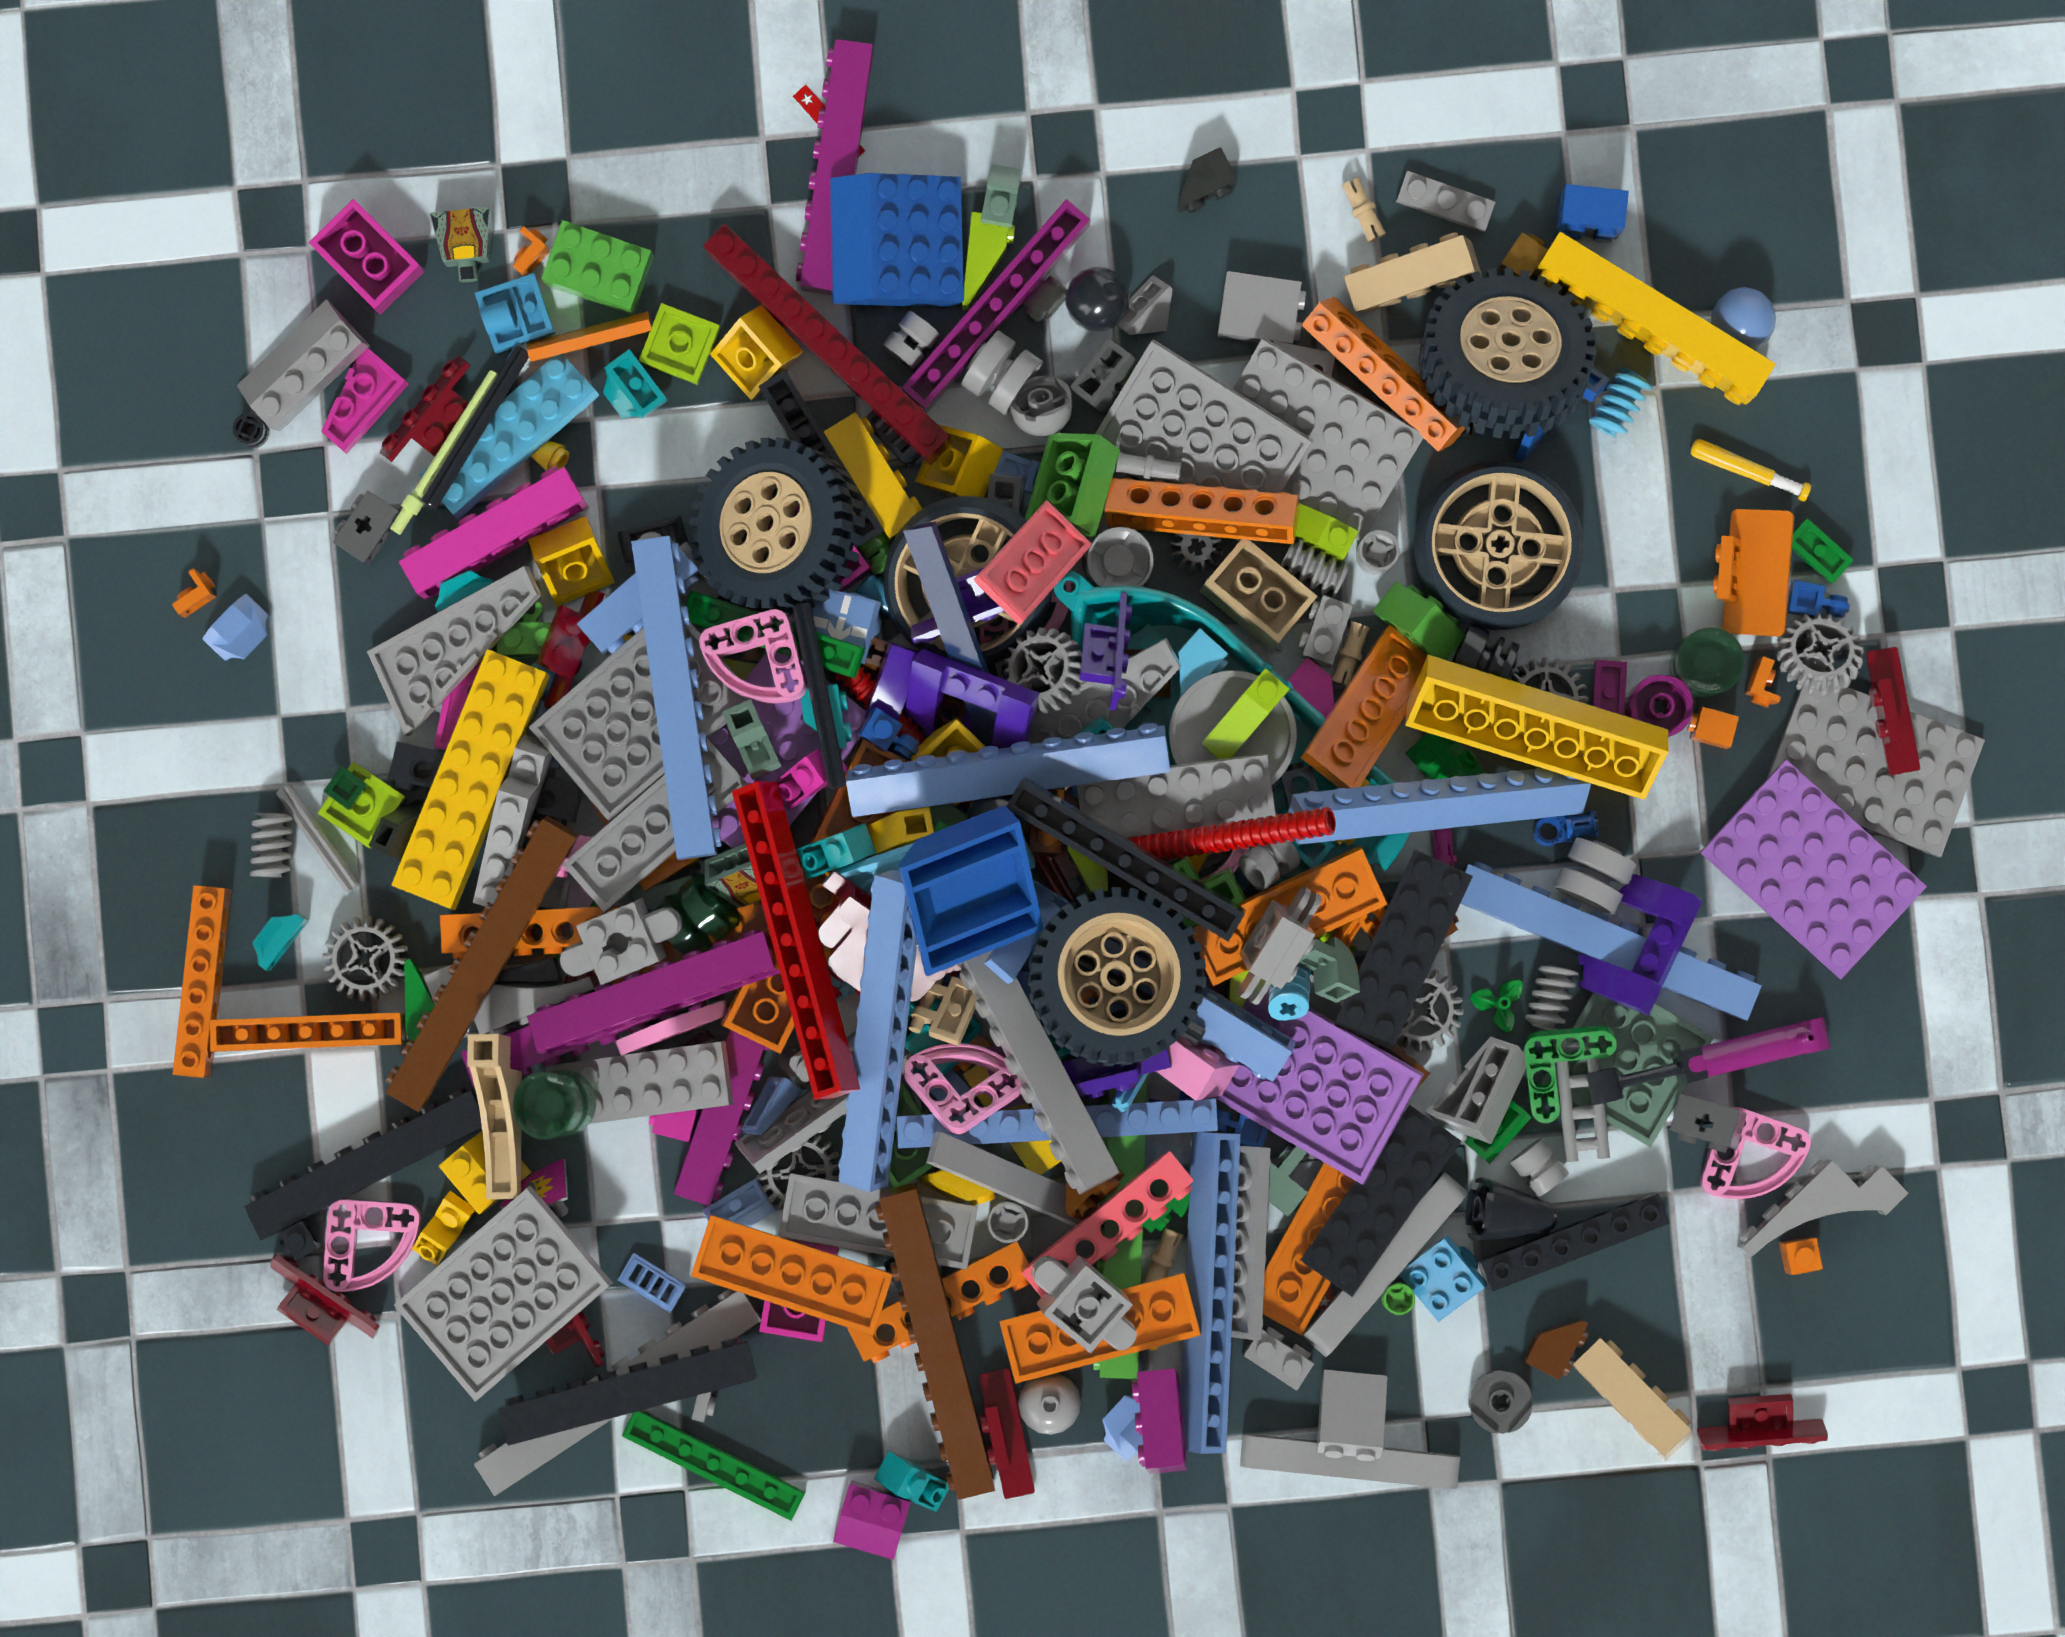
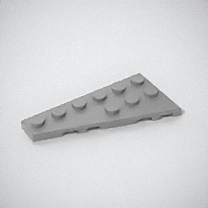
M523 566L367 651L404 736L412 735L482 660L486 650H491L539 599L541 593L529 567Z
M1167 638L1129 657L1126 674L1122 673V679H1127L1125 698L1118 699L1116 711L1109 710L1111 685L1085 681L1076 686L1080 694L1071 693L1069 695L1072 704H1066L1064 701H1061V711H1056L1051 707L1049 714H1044L1040 709L1035 713L1028 742L1030 744L1042 743L1043 740L1050 737H1060L1062 740L1073 738L1091 721L1102 716L1114 728H1124L1182 666ZM1061 787V788H1054V789L1064 790V791H1065L1068 787Z

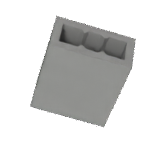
M1227 271L1217 338L1259 344L1263 337L1272 343L1277 341L1293 344V340L1299 341L1302 322H1296L1297 311L1304 310L1306 291H1301L1302 282Z
M1324 1370L1320 1388L1317 1453H1324L1325 1456L1330 1458H1340L1343 1455L1355 1456L1361 1461L1380 1459L1384 1448L1387 1376Z

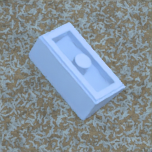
M756 1177L703 1209V1212L708 1221L712 1214L750 1227L774 1213L776 1209L772 1203L768 1202L767 1199L769 1197L767 1193L761 1192L760 1188L762 1185Z

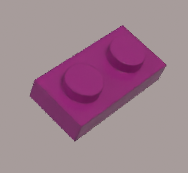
M1594 661L1592 706L1624 716L1627 662Z

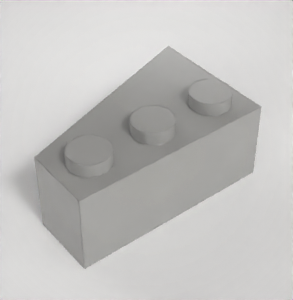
M1490 1037L1464 1066L1466 1070L1454 1083L1450 1082L1445 1088L1446 1093L1434 1106L1430 1105L1425 1113L1441 1127L1492 1144L1524 1074L1526 1062L1525 1053L1519 1046Z

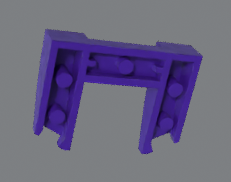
M888 642L864 714L865 719L872 708H879L896 721L899 720L907 699L912 661L920 651ZM966 708L961 723L977 738Z
M921 649L913 659L907 690L906 718H913L926 730L924 734L927 737L936 731L943 696L946 693L997 713L992 746L1000 749L1011 747L1012 744L1017 742L1029 741L1040 693L925 649Z
M1633 874L1629 884L1624 885L1619 890L1623 895L1620 903L1656 917V921L1632 971L1580 953L1578 963L1584 965V981L1578 982V986L1581 989L1649 1016L1702 901L1695 894Z

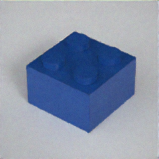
M1566 184L1558 196L1555 233L1559 234V232H1562L1573 240H1580L1581 236L1593 237L1594 242L1612 243V239L1617 240L1625 229L1629 190Z

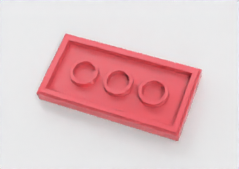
M1046 500L973 581L1020 625L1090 548L1092 543Z

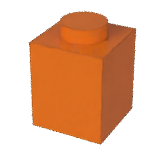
M1701 707L1697 710V713L1692 712L1688 723L1687 731H1691L1690 740L1728 749L1732 746L1739 716Z
M1809 1236L1779 1242L1786 1274L1796 1275L1823 1270L1817 1238Z

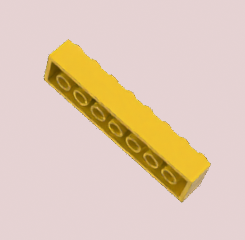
M1559 232L1533 273L1536 277L1540 274L1547 278L1546 286L1549 288L1554 283L1563 286L1562 293L1566 295L1570 292L1575 297L1574 306L1582 304L1591 310V316L1598 321L1613 323L1618 326L1617 331L1628 339L1633 340L1636 337L1645 343L1644 348L1657 356H1660L1662 353L1671 359L1670 363L1678 370L1683 372L1689 370L1698 375L1697 380L1706 387L1713 389L1716 386L1724 391V397L1734 404L1740 405L1743 403L1747 405L1754 399L1776 363L1562 232Z
M489 649L486 650L391 886L456 910L491 824L498 789L509 776L516 745L524 735H527L529 726L550 678L548 673Z
M1431 655L1427 656L1406 704L1405 726L1644 800L1669 752L1668 729Z

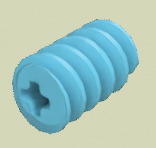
M1619 367L1622 373H1616L1613 377L1616 384H1609L1607 387L1610 395L1602 396L1601 402L1604 406L1596 407L1595 413L1598 417L1594 416L1589 419V423L1593 427L1615 438L1617 433L1627 434L1628 430L1622 425L1623 422H1634V419L1628 412L1640 411V408L1634 403L1635 400L1645 402L1646 397L1640 392L1641 389L1652 390V386L1642 376L1624 367Z
M1297 964V974L1290 983L1286 982L1282 989L1272 984L1270 985L1268 1012L1272 1018L1279 1021H1287L1301 1018L1309 1010L1311 982L1310 969Z

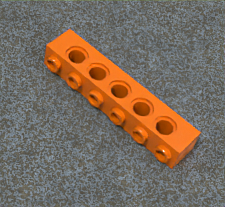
M1334 296L1319 302L1301 325L1404 421L1419 431L1420 435L1438 452L1451 446L1465 430L1463 426L1459 425L1460 415L1456 414L1452 419L1445 415L1447 404L1440 408L1434 404L1435 393L1428 395L1425 390L1426 380L1422 381L1421 376Z
M1112 478L1105 505L1107 527H1125L1136 530L1294 544L1299 518L1298 495H1292L1287 492L1270 493L1259 492L1255 489L1237 490L1228 489L1223 486L1205 487L1191 483L1172 484L1158 480L1150 482L1134 480L1132 478Z
M193 885L172 1075L211 1078L214 1052H210V1020H218L231 889Z
M613 906V907L610 908L607 912H609V911H611V910H613V909H616V908H618V907H621V906ZM600 907L537 910L515 947L513 955H533L532 949L544 948V954L562 953L563 947H569L582 941L576 927L577 925L605 912ZM481 913L440 915L442 953H452L453 959L457 957L463 958L468 949L463 946L474 927L479 929L483 923V920L479 919ZM566 922H569L574 929L573 936L570 939L565 938L562 933L563 925ZM535 924H539L543 930V936L539 941L535 940L532 936V928Z
M405 1013L210 1020V1052L406 1044L405 1041L407 1040Z
M1018 1241L1009 1243L968 1264L967 1270L960 1268L942 1278L946 1296L952 1302L950 1308L952 1317L956 1315L958 1320L963 1319L975 1312L973 1306L983 1301L988 1306L1003 1298L1002 1291L1010 1287L1017 1291L1030 1284L1021 1273V1270L1029 1262ZM1003 1266L1007 1269L1008 1278L1005 1282L995 1283L992 1281L990 1271L993 1267ZM968 1280L976 1281L980 1286L979 1294L973 1298L966 1297L961 1289L963 1283ZM900 1300L882 1308L874 1335L847 1327L864 1362L871 1359L873 1364L890 1356L889 1349L897 1345L904 1349L917 1342L910 1341L905 1320V1314L908 1311L903 1312ZM881 1324H890L895 1330L894 1338L889 1341L880 1339L877 1335V1328Z

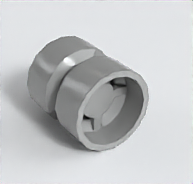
M908 311L898 324L900 330L898 332L892 331L882 346L900 363L910 370H914L924 358L923 350H930L941 336L920 316L912 311ZM906 337L916 344L913 348L903 342Z
M1375 530L1366 534L1356 550V561L1359 567L1368 574H1384L1398 560L1400 553L1399 543L1395 536L1387 531Z
M1288 840L1285 843L1277 842V844L1272 845L1268 843L1265 846L1259 844L1258 847H1253L1239 858V866L1243 876L1254 888L1260 891L1266 890L1277 882L1280 876L1284 877L1297 868L1300 863L1295 846Z
M1542 1138L1527 1146L1509 1162L1519 1176H1527L1526 1185L1537 1198L1547 1193L1569 1174L1559 1159L1552 1160L1551 1155L1553 1151Z
M1005 1200L993 1206L988 1215L987 1225L989 1232L995 1239L1004 1243H1012L1024 1236L1028 1229L1029 1219L1022 1205L1015 1201Z

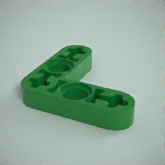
M1607 1026L1538 1031L1527 1037L1524 1049L1531 1112L1537 1121L1541 1123L1553 1122L1560 1113L1556 1062L1598 1059L1611 1056L1617 1047V1036L1611 1028ZM1601 1035L1605 1036L1607 1041H1611L1607 1043L1606 1048H1600L1599 1043L1590 1042H1597ZM1584 1036H1589V1050H1585ZM1572 1037L1579 1041L1580 1047L1574 1052H1567L1562 1048L1561 1043L1564 1039ZM1552 1039H1557V1053H1553V1047L1543 1048L1542 1054H1537L1536 1049H1530L1534 1047L1536 1041H1541V1045L1545 1047L1552 1046ZM1545 1070L1549 1072L1552 1079L1548 1084L1540 1085L1534 1081V1074L1537 1071ZM1542 1093H1548V1105L1554 1106L1550 1108V1113L1547 1114L1544 1113L1542 1108H1539L1542 1105Z

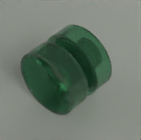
M1713 627L1699 629L1682 639L1674 648L1670 659L1671 675L1681 680L1688 687L1693 697L1709 698L1730 689L1741 677L1745 662L1743 649L1738 640L1723 629Z
M700 873L695 874L679 888L678 894L670 895L655 909L656 911L664 907L673 908L681 916V930L677 935L669 938L668 941L684 955L694 951H701V953L709 951L712 945L716 944V939H723L740 924V915L736 906L705 886V875Z
M567 1069L538 1072L528 1076L519 1084L513 1098V1113L518 1125L525 1133L537 1139H552L575 1135L583 1131L590 1124L596 1110V1097L589 1081L580 1073Z

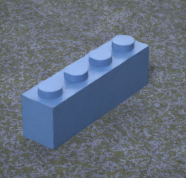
M679 548L681 562L676 563L677 575L683 574L685 591H687L698 581L696 575L699 573V570ZM636 573L577 623L604 655L608 651L613 654L624 645L626 641L623 638L632 630L637 633L643 628Z

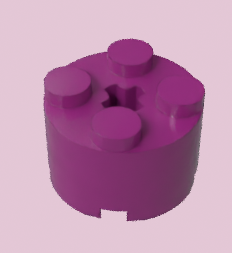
M1652 675L1642 680L1632 688L1625 702L1626 717L1668 729V738L1679 733L1688 725L1693 710V699L1688 687L1678 678L1668 675ZM1653 701L1656 703L1664 702L1665 706L1662 708L1664 714L1662 712L1655 713L1653 710L1655 703Z

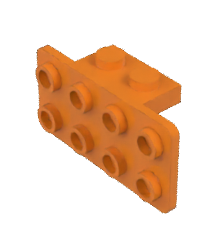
M1735 509L1732 511L1729 536H1722L1721 544H1717L1716 562L1719 563V575H1715L1713 581L1714 594H1717V599L1724 602L1722 630L1726 634L1776 637L1785 634L1794 515L1790 511Z

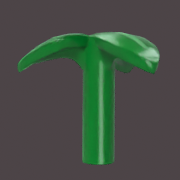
M1511 979L1500 985L1499 997L1497 998L1490 989L1481 988L1471 993L1470 999L1472 1004L1482 1011L1495 1007L1496 1010L1492 1018L1494 1024L1501 1031L1511 1033L1515 1026V1013L1509 1007L1511 1003L1517 1002L1521 997L1523 981Z

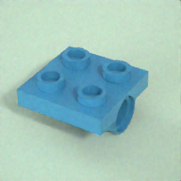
M534 273L475 293L484 326L496 354L512 349L514 346H521L555 334Z
M1448 1234L1407 1264L1399 1274L1438 1322L1483 1290L1488 1284L1477 1271L1478 1262L1474 1255L1466 1247L1460 1246L1458 1248Z

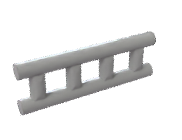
M1584 1036L1585 1050H1589V1036ZM1553 1039L1554 1053H1557V1039ZM1566 1039L1561 1043L1562 1048L1567 1052H1574L1580 1047L1579 1043L1566 1044ZM1600 1058L1587 1059L1588 1073L1601 1070ZM1568 1061L1556 1062L1566 1162L1579 1161L1578 1151L1597 1150L1598 1159L1610 1158L1605 1104L1593 1105L1592 1103L1589 1106L1573 1107L1571 1088L1588 1087L1586 1074L1570 1076ZM1593 1118L1595 1137L1576 1139L1574 1120Z

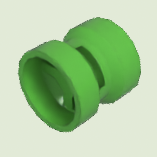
M886 534L872 539L859 549L863 558L870 561V568L875 577L884 573L887 554L890 549V541Z
M1392 1282L1382 1293L1381 1301L1389 1312L1395 1315H1403L1413 1308L1415 1295L1413 1290L1406 1284Z

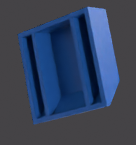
M865 173L830 178L832 304L953 308L964 301L961 176Z
M1005 805L917 839L898 865L926 976L1044 929L1021 824Z

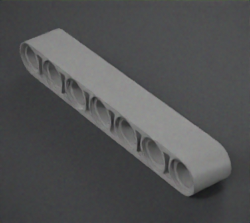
M1445 1171L1442 1172L1433 1182L1353 1298L1340 1289L1304 1331L1302 1337L1322 1355L1327 1357L1467 1196L1468 1191Z
M1243 1434L1240 1466L1252 1469L1457 1489L1461 1456L1384 1447L1380 1459L1373 1461H1361L1355 1456L1345 1455L1340 1458H1330L1325 1456L1324 1453H1317V1440Z

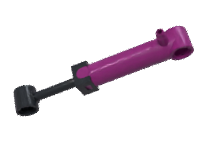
M1819 1017L1717 1043L1671 1053L1673 1061L1671 1064L1621 1076L1618 1074L1617 1067L1587 1073L1586 1078L1593 1105L1623 1099V1088L1675 1075L1678 1084L1690 1083L1711 1076L1829 1049L1831 1045L1824 1017Z

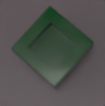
M341 766L323 792L347 810H351L369 785L344 766Z

